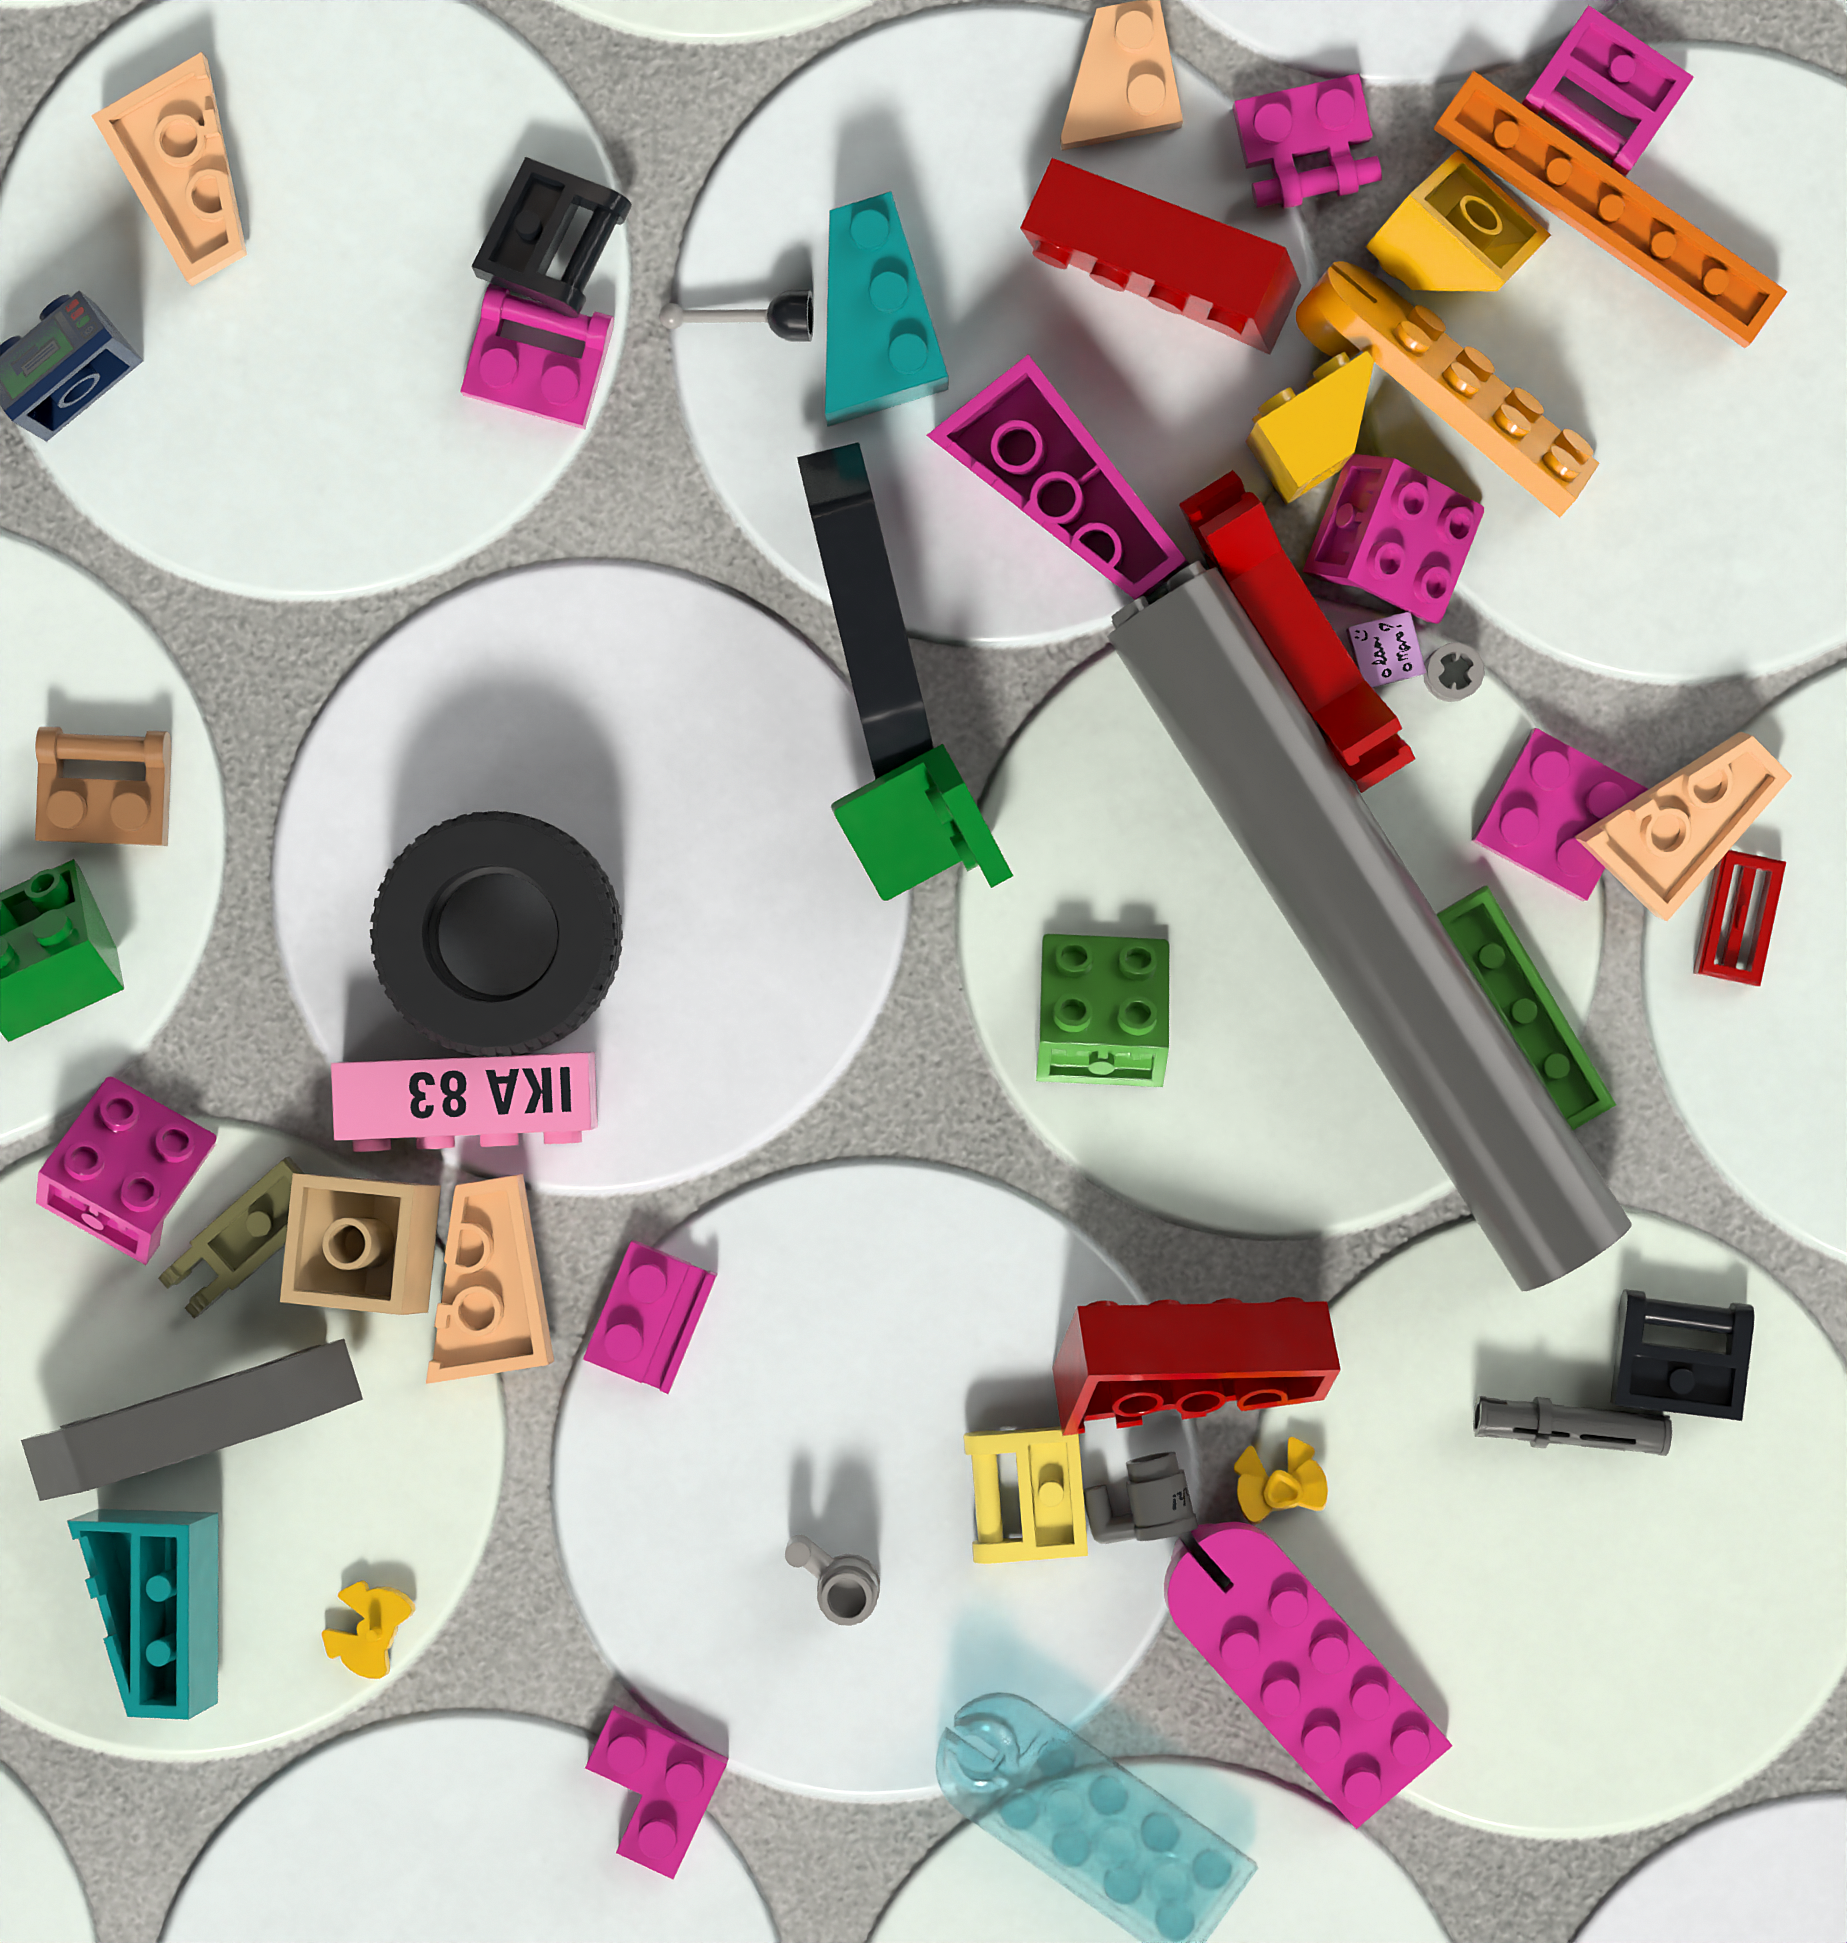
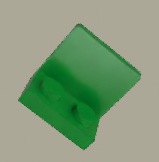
M944 744L933 748L838 799L831 805L834 816L883 901H888L961 861L967 872L979 866L991 888L1013 877L1005 858Z

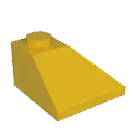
M1458 149L1408 195L1365 247L1378 258L1379 264L1386 273L1393 278L1403 281L1411 290L1498 291L1546 242L1551 234Z

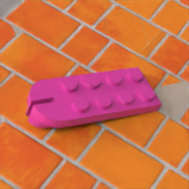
M1241 1522L1198 1525V1528L1191 1531L1192 1535L1202 1549L1231 1580V1583L1224 1588L1219 1582H1215L1179 1537L1175 1542L1171 1561L1164 1579V1598L1172 1619L1184 1636L1356 1829L1359 1828L1453 1745L1268 1534L1255 1526Z

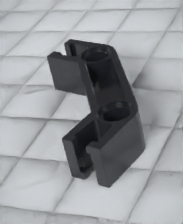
M857 442L799 456L797 460L876 780L932 750L934 746L860 444Z

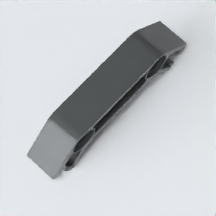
M340 1339L325 1345L308 1347L264 1364L119 1410L76 1420L60 1426L61 1429L25 1438L21 1440L39 1500L44 1501L89 1491L277 1432L361 1401L363 1397L345 1339Z

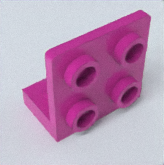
M1353 454L1342 468L1302 572L1320 581L1359 587L1407 612L1410 611L1411 614L1426 622L1439 624L1443 619L1483 517L1484 507L1395 458Z
M111 1076L107 1077L39 1170L36 1204L147 1265L160 1246L164 1219L215 1147L217 1137L209 1130Z

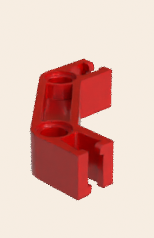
M1234 470L1181 502L1179 507L1209 569L1217 567L1359 792L1363 793L1415 760L1411 747L1397 734V732L1402 730L1398 717L1364 679L1282 549L1262 502L1253 492H1245L1244 484Z

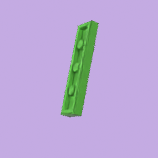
M1487 885L1482 886L1436 913L1572 1130L1616 1106L1615 1101Z

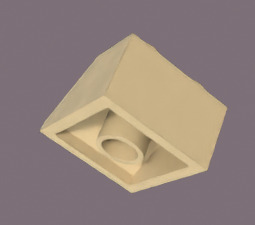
M293 1173L280 1302L395 1315L428 1313L441 1186Z

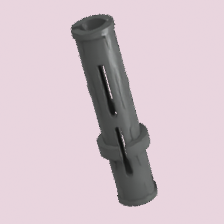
M1478 1396L1473 1414V1432H1475V1437L1529 1441L1533 1448L1545 1449L1551 1443L1636 1451L1667 1456L1672 1440V1421L1669 1415L1638 1414L1606 1409L1552 1404L1550 1398L1535 1397L1533 1402Z

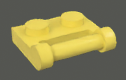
M1061 1426L1006 1431H975L963 1435L965 1454L971 1455L978 1534V1540L972 1542L974 1563L991 1564L1088 1556L1079 1434L1062 1436ZM1016 1452L1022 1538L1008 1539L1003 1538L997 1454Z

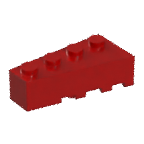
M1051 158L1020 227L1034 248L1032 254L1039 260L1059 269H1067L1070 264L1090 273V278L1107 288L1119 292L1128 290L1147 299L1163 310L1174 314H1181L1271 355L1302 286L1286 247L1055 158Z
M1285 1297L1273 1302L1243 1303L1239 1299L1224 1298L1207 1304H1181L1176 1300L1163 1299L1148 1305H1118L1113 1301L1102 1300L1092 1302L1086 1306H1077L1052 1370L1062 1436L1085 1433L1084 1421L1115 1417L1118 1429L1143 1425V1415L1176 1409L1181 1413L1182 1420L1206 1417L1207 1413L1218 1410L1225 1402L1236 1401L1237 1407L1241 1411L1325 1400L1341 1368L1327 1301L1304 1302L1303 1299L1298 1297Z

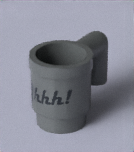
M1175 1452L1151 1454L1126 1462L1129 1481L1126 1482V1488L1132 1514L1113 1517L1106 1485L1083 1489L1091 1534L1094 1540L1100 1544L1132 1539L1137 1541L1158 1540L1184 1534L1198 1528L1185 1472L1183 1469H1179Z

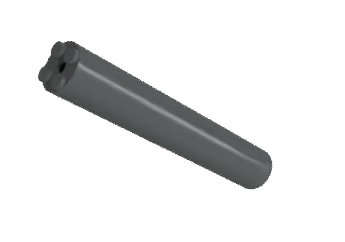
M1200 561L1194 562L1166 581L1168 585L1165 587L1169 593L1150 605L1146 598L1141 596L1113 614L1111 622L1116 629L1107 638L1521 1291H1530L1565 1276L1617 1242L1631 1228V1221L1217 567L1206 571Z

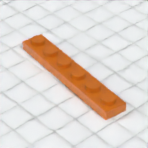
M1474 70L1433 128L1440 135L1743 348H1746L1753 342L1788 292Z

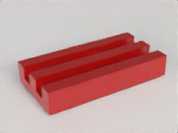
M1728 850L1716 864L1693 974L1739 982L1755 987L1761 986L1786 867L1785 861ZM1734 865L1741 866L1723 957L1721 965L1714 964ZM1758 869L1766 871L1746 970L1737 969L1736 966L1756 870Z

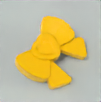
M1289 1437L1288 1473L1283 1470H1276L1270 1477H1268L1254 1447L1248 1446L1234 1464V1472L1240 1476L1237 1486L1238 1504L1248 1523L1252 1525L1260 1524L1273 1511H1282L1297 1506L1314 1511H1322L1325 1508L1328 1495L1327 1479L1317 1461L1312 1460L1315 1455V1449L1295 1437Z
M362 1580L338 1593L339 1599L365 1618L357 1624V1634L327 1628L322 1631L321 1635L329 1658L334 1659L341 1656L342 1663L357 1675L369 1679H380L390 1672L388 1649L393 1644L394 1637L398 1632V1626L411 1617L416 1609L414 1602L400 1590L378 1586L369 1590L367 1582Z

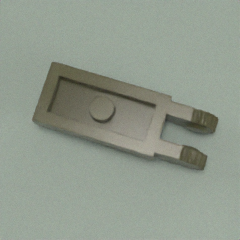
M290 1156L281 1160L189 1243L192 1247L158 1278L169 1289L173 1285H178L192 1273V1269L203 1259L209 1264L218 1277L190 1298L189 1304L186 1305L185 1309L194 1319L213 1305L229 1289L234 1290L285 1246L293 1173L305 1174Z

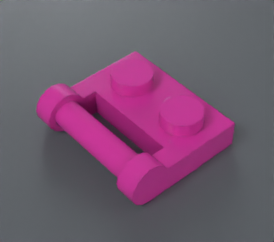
M1588 5L1521 104L1536 115L1540 111L1612 160L1610 167L1626 177L1694 76ZM1562 77H1567L1636 124L1637 126L1628 139L1556 91L1555 87Z
M490 283L483 299L481 318L460 392L463 396L585 430L611 340L614 316L594 311L592 317L579 314L577 318L567 317L554 311L544 303L511 295V290ZM504 320H510L585 341L582 359L500 337Z

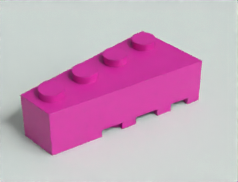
M1029 354L926 435L1134 600L1141 596L1148 597L1169 578L1190 564Z

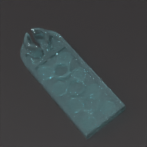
M1004 1692L985 1694L966 1703L954 1715V1728L964 1736L976 1735L999 1751L993 1760L948 1727L945 1728L939 1739L936 1751V1775L940 1789L948 1802L965 1817L1142 1943H1206L1258 1870L1257 1863L1252 1858L1024 1697Z

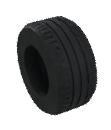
M506 811L472 812L469 815L463 814L457 816V818L442 821V824L439 826L434 825L426 833L416 837L413 844H408L404 848V852L393 861L395 865L392 869L388 868L384 876L385 879L377 890L380 893L378 898L374 899L373 907L375 908L370 922H373V929H370V938H372L371 954H374L375 957L373 964L375 970L378 971L380 985H384L386 988L384 993L388 999H391L396 1011L401 1012L404 1015L402 1018L409 1024L411 1023L420 1034L424 1033L428 1039L438 1042L448 1049H454L456 1052L476 1056L504 1057L524 1054L552 1045L577 1030L597 1010L602 999H605L608 989L615 979L614 975L616 970H618L619 957L622 952L621 940L623 939V930L621 929L622 915L619 914L620 906L615 897L613 885H610L609 878L605 871L602 870L597 859L566 832L549 823L522 814ZM489 874H509L531 883L548 900L557 922V946L553 959L546 971L530 986L507 995L485 994L464 985L447 967L439 947L440 919L449 899L464 884Z

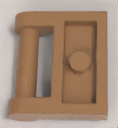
M39 727L35 742L36 759L38 762L36 841L168 846L171 776V737L168 731H147L145 737L63 734L60 727ZM64 759L145 762L146 779L145 781L63 778Z

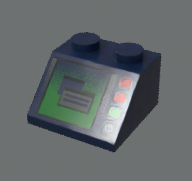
M80 290L72 297L68 294L62 295L48 304L39 316L42 322L23 338L20 335L13 336L0 345V406L12 422L46 442L143 362L142 358L96 303Z

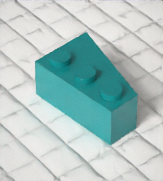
M891 191L829 210L825 390L827 427L948 390L949 376Z
M96 1509L67 1520L72 1540H79L90 1578L85 1579L90 1598H97L108 1636L103 1638L127 1717L189 1720L218 1703V1512Z

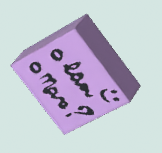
M1410 611L1346 629L1354 662L1372 688L1421 676L1426 673Z

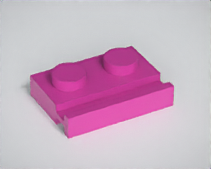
M632 1240L583 1360L639 1383L643 1382L660 1389L659 1391L669 1394L718 1274Z

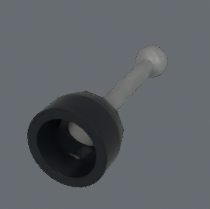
M788 290L777 295L767 309L683 310L679 305L670 303L662 307L659 318L662 325L668 329H676L683 323L767 322L771 330L778 337L786 341L811 342L814 327L813 297L811 290Z

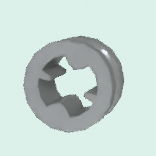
M1460 642L1448 643L1435 650L1428 657L1425 663L1426 673L1423 677L1428 691L1437 699L1446 702L1460 701L1474 694L1481 686L1485 675L1484 663L1479 653L1471 646ZM1451 655L1452 663L1459 660L1460 657L1467 662L1469 668L1463 673V678L1467 685L1463 689L1457 690L1455 682L1448 685V688L1440 682L1438 677L1445 670L1440 660L1444 656Z

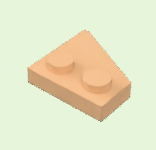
M1137 0L1097 8L1060 137L1061 149L1068 150L1181 128L1183 118L1160 0Z

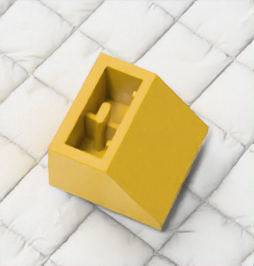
M1365 351L1353 360H1350L1346 352L1337 355L1312 373L1314 378L1306 384L1308 389L1296 396L1291 387L1286 388L1258 407L1260 413L1252 418L1255 425L1245 443L1285 505L1290 504L1338 473L1355 452L1374 360L1368 351Z

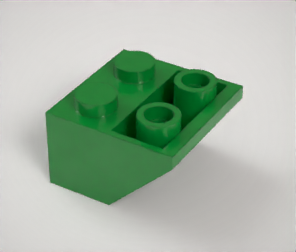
M74 859L53 869L40 871L29 880L0 892V1032L8 1042L124 990L117 948L85 877Z

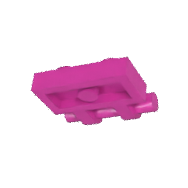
M1359 73L1234 101L1232 109L1246 169L1271 164L1273 179L1255 182L1251 185L1256 208L1280 203L1282 209L1302 205V198L1332 191H1336L1338 197L1357 193L1359 185L1382 181V171L1378 156L1353 160L1349 146L1370 142L1373 136ZM1327 152L1329 166L1297 173L1294 166V158Z

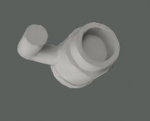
M795 1535L789 1539L785 1550V1559L789 1565L798 1568L803 1566L818 1578L817 1600L820 1610L827 1619L838 1625L852 1626L862 1623L872 1614L879 1598L880 1579L877 1570L869 1560L854 1554H843L832 1558L804 1535Z

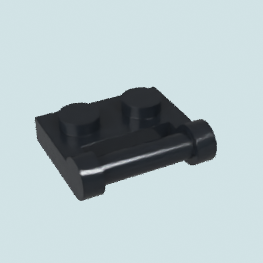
M525 157L471 267L477 278L542 302L564 316L577 318L586 302L583 291L615 225H621L625 222L632 204L625 196L615 190ZM580 206L591 210L593 213L559 281L546 276V273Z
M1624 1289L1619 1304V1333L1610 1402L1616 1406L1742 1421L1754 1330V1307L1750 1304L1731 1303L1729 1308L1649 1299L1646 1298L1644 1291ZM1644 1324L1725 1333L1727 1337L1725 1352L1642 1342Z

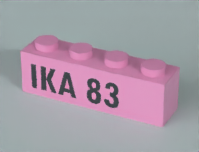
M595 1052L331 1063L334 1140H352L353 1152L391 1150V1138L416 1137V1149L455 1147V1136L480 1135L481 1147L519 1145L518 1133L535 1132L544 1133V1144L582 1142V1131L598 1128Z

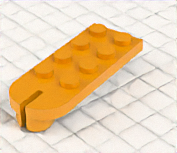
M1344 261L1334 262L1297 307L1296 323L1298 328L1314 346L1333 358L1346 352L1348 357L1352 359L1360 351L1363 353L1368 351L1376 364L1559 518L1578 498L1600 464L1592 457L1593 450L1579 434L1570 429H1563L1561 431L1542 415L1544 409L1535 397L1518 387L1512 390L1494 375L1495 368L1484 354L1470 346H1466L1463 349L1444 333L1446 327L1434 312L1422 305L1413 307L1390 286L1367 270Z

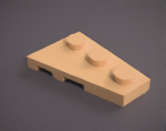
M202 52L91 115L184 278L191 286L198 284L247 255L208 59Z
M1738 732L1579 833L1575 838L1656 917L1668 921L1791 779L1792 775L1754 736Z
M523 1174L455 1185L444 1262L447 1264L442 1300L441 1303L437 1304L434 1325L437 1328L433 1360L429 1361L426 1384L545 1366L553 1363L554 1356Z

